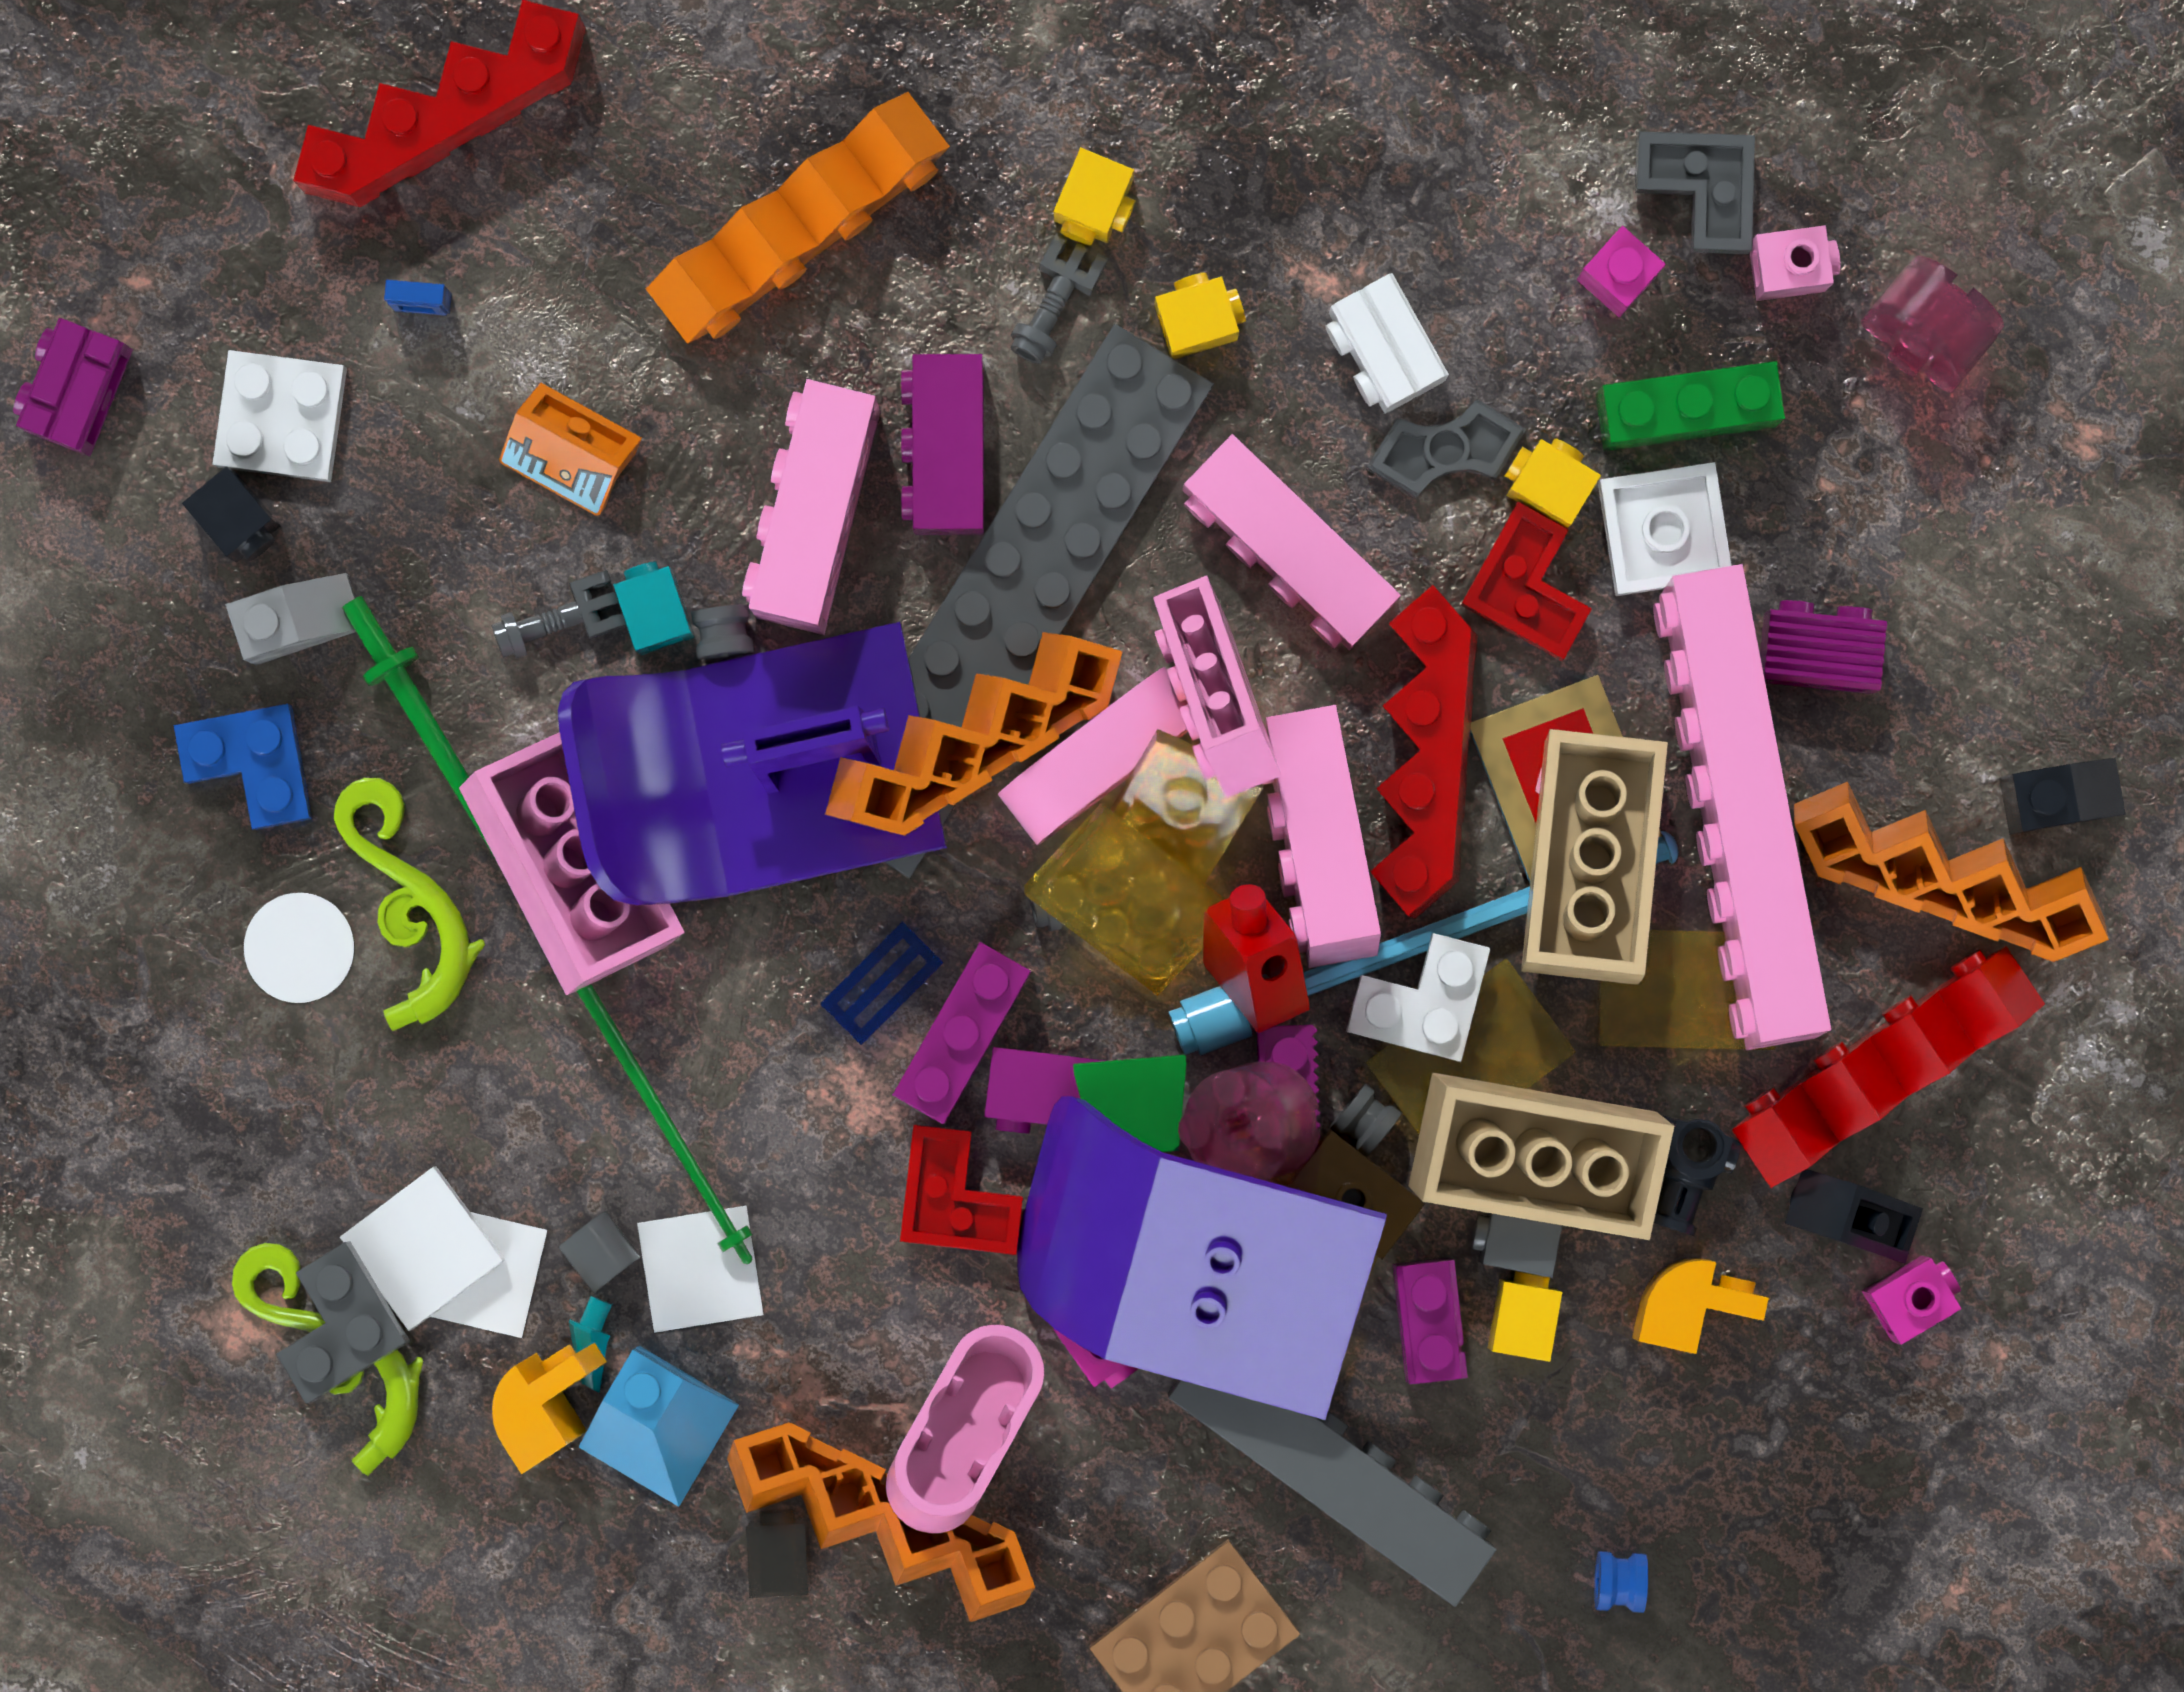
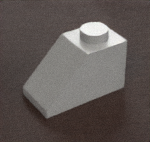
M347 573L282 585L225 604L243 660L254 665H259L356 632L342 609L345 604L355 599Z

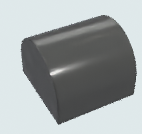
M606 1211L592 1219L558 1247L593 1293L599 1291L641 1258L640 1254Z

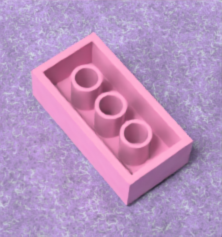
M806 379L803 393L793 392L785 426H789V433L792 434L789 450L779 448L771 476V483H775V490H778L775 506H764L757 530L756 539L761 540V546H764L760 564L750 562L742 591V596L747 597L746 602L750 603L749 609L757 619L825 635L881 413L876 396Z
M1336 705L1266 717V732L1281 776L1262 783V785L1273 783L1275 793L1267 794L1269 804L1267 806V813L1273 841L1284 839L1286 850L1278 851L1280 861L1278 863L1283 896H1295L1297 907L1289 908L1291 918L1289 919V927L1296 936L1299 952L1306 953L1308 968L1378 956L1381 931Z
M560 732L474 771L459 787L566 996L667 947L685 933L670 903L633 905L614 901L598 886L587 867L580 843Z

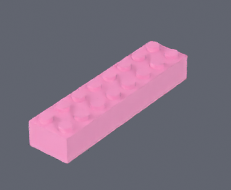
M1743 564L1672 576L1660 594V603H1654L1653 612L1659 638L1668 637L1670 645V660L1664 661V671L1669 694H1679L1681 716L1675 717V731L1679 749L1681 752L1690 751L1692 774H1686L1685 777L1688 800L1692 809H1701L1703 831L1696 832L1699 858L1702 866L1711 865L1714 878V888L1707 889L1710 916L1713 924L1722 922L1725 946L1718 947L1720 970L1724 981L1733 980L1736 1003L1729 1004L1732 1032L1735 1039L1744 1038L1746 1051L1815 1039L1831 1031V1025Z

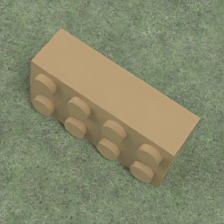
M1549 730L1544 744L1521 972L1636 985L1645 976L1668 742Z
M1432 1073L1409 1187L1423 1202L1650 1240L1675 1126L1656 1111Z

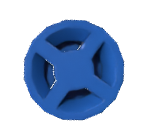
M1598 1551L1594 1578L1595 1609L1609 1611L1614 1605L1627 1606L1631 1612L1644 1613L1648 1593L1647 1555L1633 1553L1626 1559L1616 1558L1611 1552Z

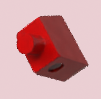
M1250 884L1239 886L1231 892L1229 898L1211 905L1205 910L1203 929L1204 966L1258 1034L1310 1010L1296 936L1265 898V893L1260 887ZM1266 973L1269 979L1263 978L1262 975Z

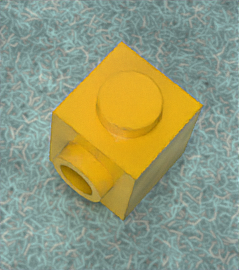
M1080 147L1053 211L1054 222L1062 225L1060 233L1085 245H1092L1094 239L1108 243L1113 229L1123 233L1136 200L1127 197L1134 181V169Z
M1207 273L1194 274L1174 282L1176 291L1155 297L1154 307L1169 355L1174 360L1237 341L1239 336L1237 324L1246 322L1237 289L1226 291L1222 276L1209 280Z
M1556 438L1551 444L1541 439L1532 452L1522 446L1505 474L1506 478L1514 482L1506 496L1568 529L1601 475L1581 463L1584 455L1573 446Z

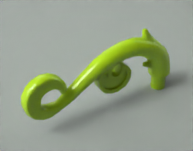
M363 778L352 782L341 792L335 804L334 821L337 830L352 850L403 887L386 896L378 908L377 923L381 934L395 946L408 948L420 943L426 936L429 925L425 921L411 922L409 918L411 910L420 906L429 912L440 935V961L434 974L430 973L429 968H425L422 971L419 988L407 993L409 999L383 1010L390 1029L395 1031L417 1020L424 1024L448 1009L459 996L476 957L485 946V941L479 939L469 943L468 931L460 911L449 895L431 877L377 847L359 834L355 827L354 816L356 811L363 805L376 804L382 809L385 816L384 825L377 835L380 839L384 840L391 839L399 831L406 809L402 794L393 784L381 778Z
M263 1243L249 1248L240 1256L233 1269L232 1287L236 1299L244 1308L266 1321L312 1332L325 1324L319 1312L284 1308L265 1303L259 1298L254 1289V1281L258 1274L264 1270L272 1269L283 1277L285 1286L282 1297L285 1300L293 1299L298 1294L301 1281L296 1272L301 1270L300 1261L292 1250L280 1244ZM396 1350L374 1364L385 1384L387 1393L386 1407L384 1409L380 1404L375 1405L374 1411L377 1424L368 1434L371 1440L352 1459L354 1465L367 1476L387 1456L393 1459L401 1451L412 1434L417 1420L419 1377L424 1362L421 1357H417L410 1365H407L403 1355ZM360 1372L331 1390L330 1393L334 1395L351 1393L362 1383L365 1372Z

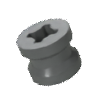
M748 605L718 606L691 612L692 623L700 632L701 641L696 646L698 660L730 658L755 652L753 640L746 634L745 624L750 618Z
M1364 1084L1339 1113L1329 1129L1338 1136L1347 1135L1356 1143V1150L1367 1157L1390 1131L1402 1113L1394 1106H1383L1375 1099V1091L1367 1084Z

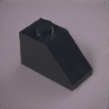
M2116 757L2014 773L1999 778L2009 835L2126 815Z
M1805 1169L1801 1172L1797 1186L1791 1194L1790 1208L1785 1224L1905 1264L1923 1208L1848 1181Z

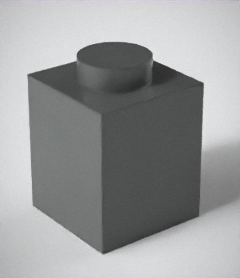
M1488 1213L1487 1216L1477 1215L1471 1249L1480 1251L1478 1262L1482 1264L1553 1278L1563 1225Z

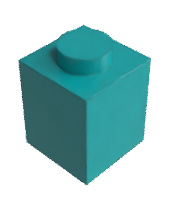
M657 561L644 563L624 571L626 580L613 584L634 649L640 656L695 638L674 571L669 566L659 569Z

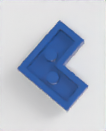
M283 704L173 725L184 783L190 784L242 774L252 829L257 830L313 819L292 705Z

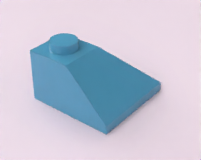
M638 1346L632 1350L608 1390L579 1448L679 1507L739 1407V1404L650 1351Z

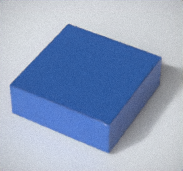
M386 280L384 300L395 312L442 316L450 314L452 293L444 284Z

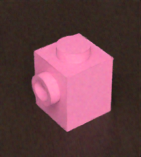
M1826 225L1757 234L1752 239L1750 260L1756 301L1826 292L1834 283L1833 275L1840 274L1838 245L1836 240L1828 241Z

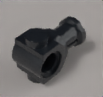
M1663 1115L1675 1127L1654 1223L1695 1236L1697 1228L1693 1225V1221L1703 1190H1713L1717 1176L1722 1172L1732 1174L1742 1145L1739 1140L1725 1135L1718 1125L1709 1120L1690 1118L1682 1121ZM1701 1128L1710 1136L1711 1150L1703 1160L1693 1162L1684 1154L1682 1147L1683 1139L1692 1129Z

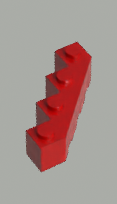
M522 0L508 55L451 41L436 97L379 83L365 139L308 125L293 181L305 194L356 207L366 205L380 196L379 193L408 176L410 178L414 177L451 155L450 152L478 135L484 136L520 115L521 110L548 94L552 96L571 85L586 31L580 15Z
M1434 585L1429 587L1389 622L1390 626L1426 666L1421 673L1383 705L1384 709L1417 745L1420 751L1376 789L1414 833L1370 871L1402 910L1414 919L1451 889L1460 879L1462 823L1464 822L1468 743L1470 741L1473 705V676L1478 635Z
M2007 946L1987 957L1984 956L1980 949L1969 954L1950 968L1955 975L1954 977L1918 1001H1915L1912 995L1902 999L1882 1013L1886 1022L1848 1048L1843 1041L1835 1044L1813 1060L1818 1068L1779 1094L1772 1087L1745 1105L1750 1115L1736 1125L1732 1131L1770 1188L1811 1167L1839 1142L1881 1120L1909 1095L1950 1074L1975 1051L2020 1027L2045 1005Z

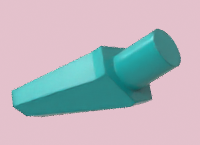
M590 1296L580 1322L572 1319L569 1320L573 1349L576 1353L595 1342L605 1358L610 1335L601 1330L612 1307L611 1303ZM604 1365L579 1380V1382L600 1393Z

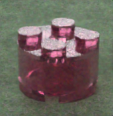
M1916 256L1903 268L1861 319V324L1870 334L1893 348L1888 354V358L1898 369L1912 377H1915L1919 371H1922L1939 388L1948 393H1953L1996 341L1998 334L2004 327V322L1993 305L1978 290L1973 287L1967 294L1952 283L1958 276L1955 272L1930 258Z
M1250 1062L1214 1073L1205 1078L1194 1089L1188 1099L1184 1116L1179 1122L1178 1133L1195 1162L1270 1181L1296 1171L1314 1153L1320 1134V1128L1316 1129L1315 1110L1319 1109L1316 1095L1308 1082L1291 1067L1277 1062Z

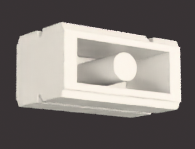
M1393 273L1378 279L1362 290L1356 291L1331 306L1329 315L1333 321L1325 325L1327 333L1341 356L1349 352L1353 356L1361 371L1354 375L1353 378L1369 407L1379 403L1384 414L1389 413L1446 381L1449 374Z

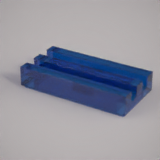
M902 921L820 1005L860 1045H863L944 962ZM904 939L910 947L844 1011L838 1003ZM920 955L927 963L861 1028L854 1019Z

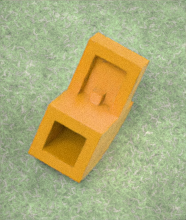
M1703 1258L1679 1260L1660 1270L1646 1286L1640 1300L1632 1338L1639 1342L1696 1354L1706 1308L1764 1321L1769 1298L1754 1294L1756 1282L1721 1275L1719 1285L1712 1284L1716 1266L1715 1261Z
M595 1342L578 1353L569 1344L544 1361L541 1360L538 1353H535L512 1367L499 1382L493 1398V1423L499 1440L521 1474L587 1432V1429L563 1394V1391L607 1363Z

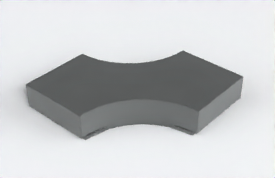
M1478 399L1461 416L1441 425L1421 426L1397 418L1366 470L1413 499H1416L1436 479L1453 473H1476L1495 481L1526 429Z

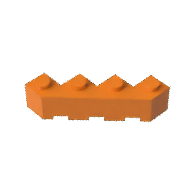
M909 92L873 108L843 141L808 157L776 191L741 207L711 240L676 256L649 284L646 290L687 344L708 333L713 339H717L740 322L741 317L738 314L777 286L779 290H782L799 279L807 270L805 264L838 239L843 237L847 241L863 231L873 220L870 215L907 187L910 191H914L927 183L938 172L934 163L950 146Z
M1043 632L1029 685L1002 677L976 673L962 727L908 715L894 770L840 757L825 815L905 836L924 824L923 820L948 804H956L991 782L992 776L1016 761L1023 762L1058 740L1060 738L1059 734L1083 719L1089 720L1104 711L1109 705L1123 651L1073 636Z
M1848 782L1794 804L1795 827L1818 877L1840 885L1842 882L1874 893V897L1917 913H1920V910L1952 921L1953 926L1997 942L2001 939L2029 949L2032 955L2052 962L2109 940L2104 916L2082 867L2026 889L2004 838L1948 860L1926 810L1871 832Z
M790 1422L733 1441L727 1460L746 1513L802 1495L820 1549L876 1531L895 1586L951 1568L970 1622L1025 1604L1035 1589L1017 1536L1014 1531L995 1522L992 1524L971 1515L962 1525L947 1532L926 1533L915 1530L901 1521L890 1506L886 1493V1469L848 1450L842 1449L840 1451L811 1437V1432Z

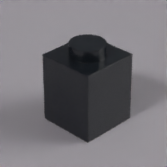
M228 466L223 468L182 503L224 555L236 563L243 557L247 561H252L263 554L275 541L271 534L281 527L279 522L238 473Z

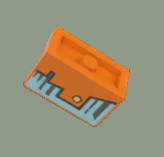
M540 383L516 412L499 461L502 465L598 516L607 505L616 479L635 456L642 438Z

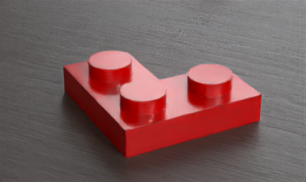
M1517 502L1460 605L1563 661L1592 610L1587 605L1541 581L1569 529Z
M913 1125L900 1242L1011 1255L1017 1254L1023 1196L966 1189L972 1131Z

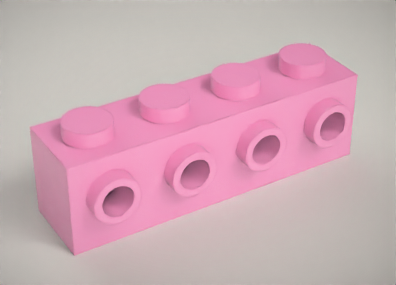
M1206 575L1153 597L1163 626L1162 629L1155 631V636L1167 664L1175 663V666L1167 669L1179 701L1187 699L1188 704L1180 707V712L1191 739L1196 740L1200 738L1201 743L1192 748L1205 780L1216 776L1225 797L1228 798L1280 777L1281 773L1229 622L1208 576Z

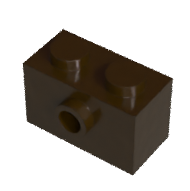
M1331 1130L1326 1133L1286 1185L1290 1188L1387 1214L1375 1254L1382 1260L1426 1204Z

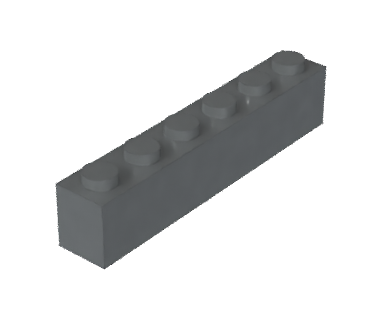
M1177 1380L1168 1392L1170 1400L1454 1607L1458 1605L1497 1550L1493 1544L1486 1540L1492 1531L1490 1528L1465 1510H1462L1457 1518L1438 1505L1444 1497L1442 1493L1417 1475L1414 1476L1410 1483L1406 1482L1391 1471L1396 1460L1369 1440L1361 1449L1347 1439L1343 1434L1349 1426L1330 1411L1327 1413L1326 1420L1182 1380Z

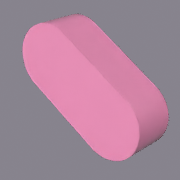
M1165 667L1159 669L1022 772L998 793L999 797L1037 846L1187 734L1188 730L1180 712V707L1188 704L1187 699L1179 701L1167 669Z
M987 1325L968 1333L956 1346L903 1440L887 1474L886 1493L888 1501L895 1514L906 1525L921 1532L943 1533L959 1527L972 1515L1043 1384L1044 1365L1042 1357L1035 1344L1025 1334L1004 1325Z

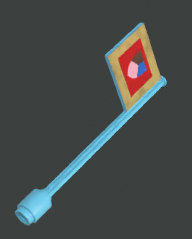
M1599 675L1471 722L1470 733L1529 883L1531 880L1544 744L1549 730L1623 737ZM1659 829L1656 864L1666 860L1673 864L1678 858V845L1670 833L1660 831ZM1530 887L1379 944L1378 956L1320 966L1303 972L1307 995L1316 994L1358 978L1360 975H1366L1424 953L1428 950L1432 933L1461 939L1524 915L1528 909ZM1221 986L1181 1000V1007L1168 1012L1184 1055L1198 1051L1201 1056L1253 1036L1250 1022Z

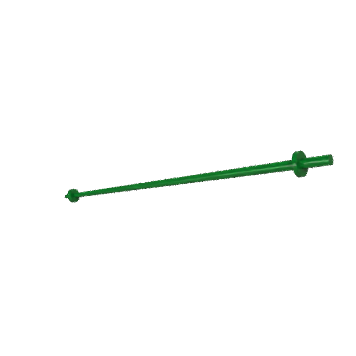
M359 596L351 600L342 609L376 664L363 675L364 680L368 686H373L386 680L492 853L459 789L469 778V775L406 670V667L419 658L413 647H408L396 653L364 598ZM592 984L577 990L576 992L727 1236L717 1243L721 1251L725 1252L733 1247L744 1264H750L752 1256L743 1240L753 1235L749 1227L746 1225L738 1231L734 1227Z

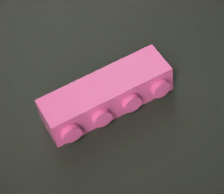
M1233 434L1184 483L1183 492L1190 497L1184 503L1188 511L1207 528L1216 522L1231 537L1226 543L1228 549L1249 568L1256 562L1273 577L1267 584L1269 588L1290 608H1293L1299 602L1315 617L1309 624L1310 627L1332 648L1335 649L1342 643L1350 651L1401 597L1380 574Z

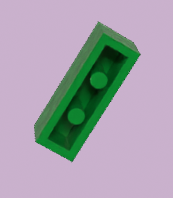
M1777 361L1602 385L1595 394L1603 451L1776 428L1785 419Z

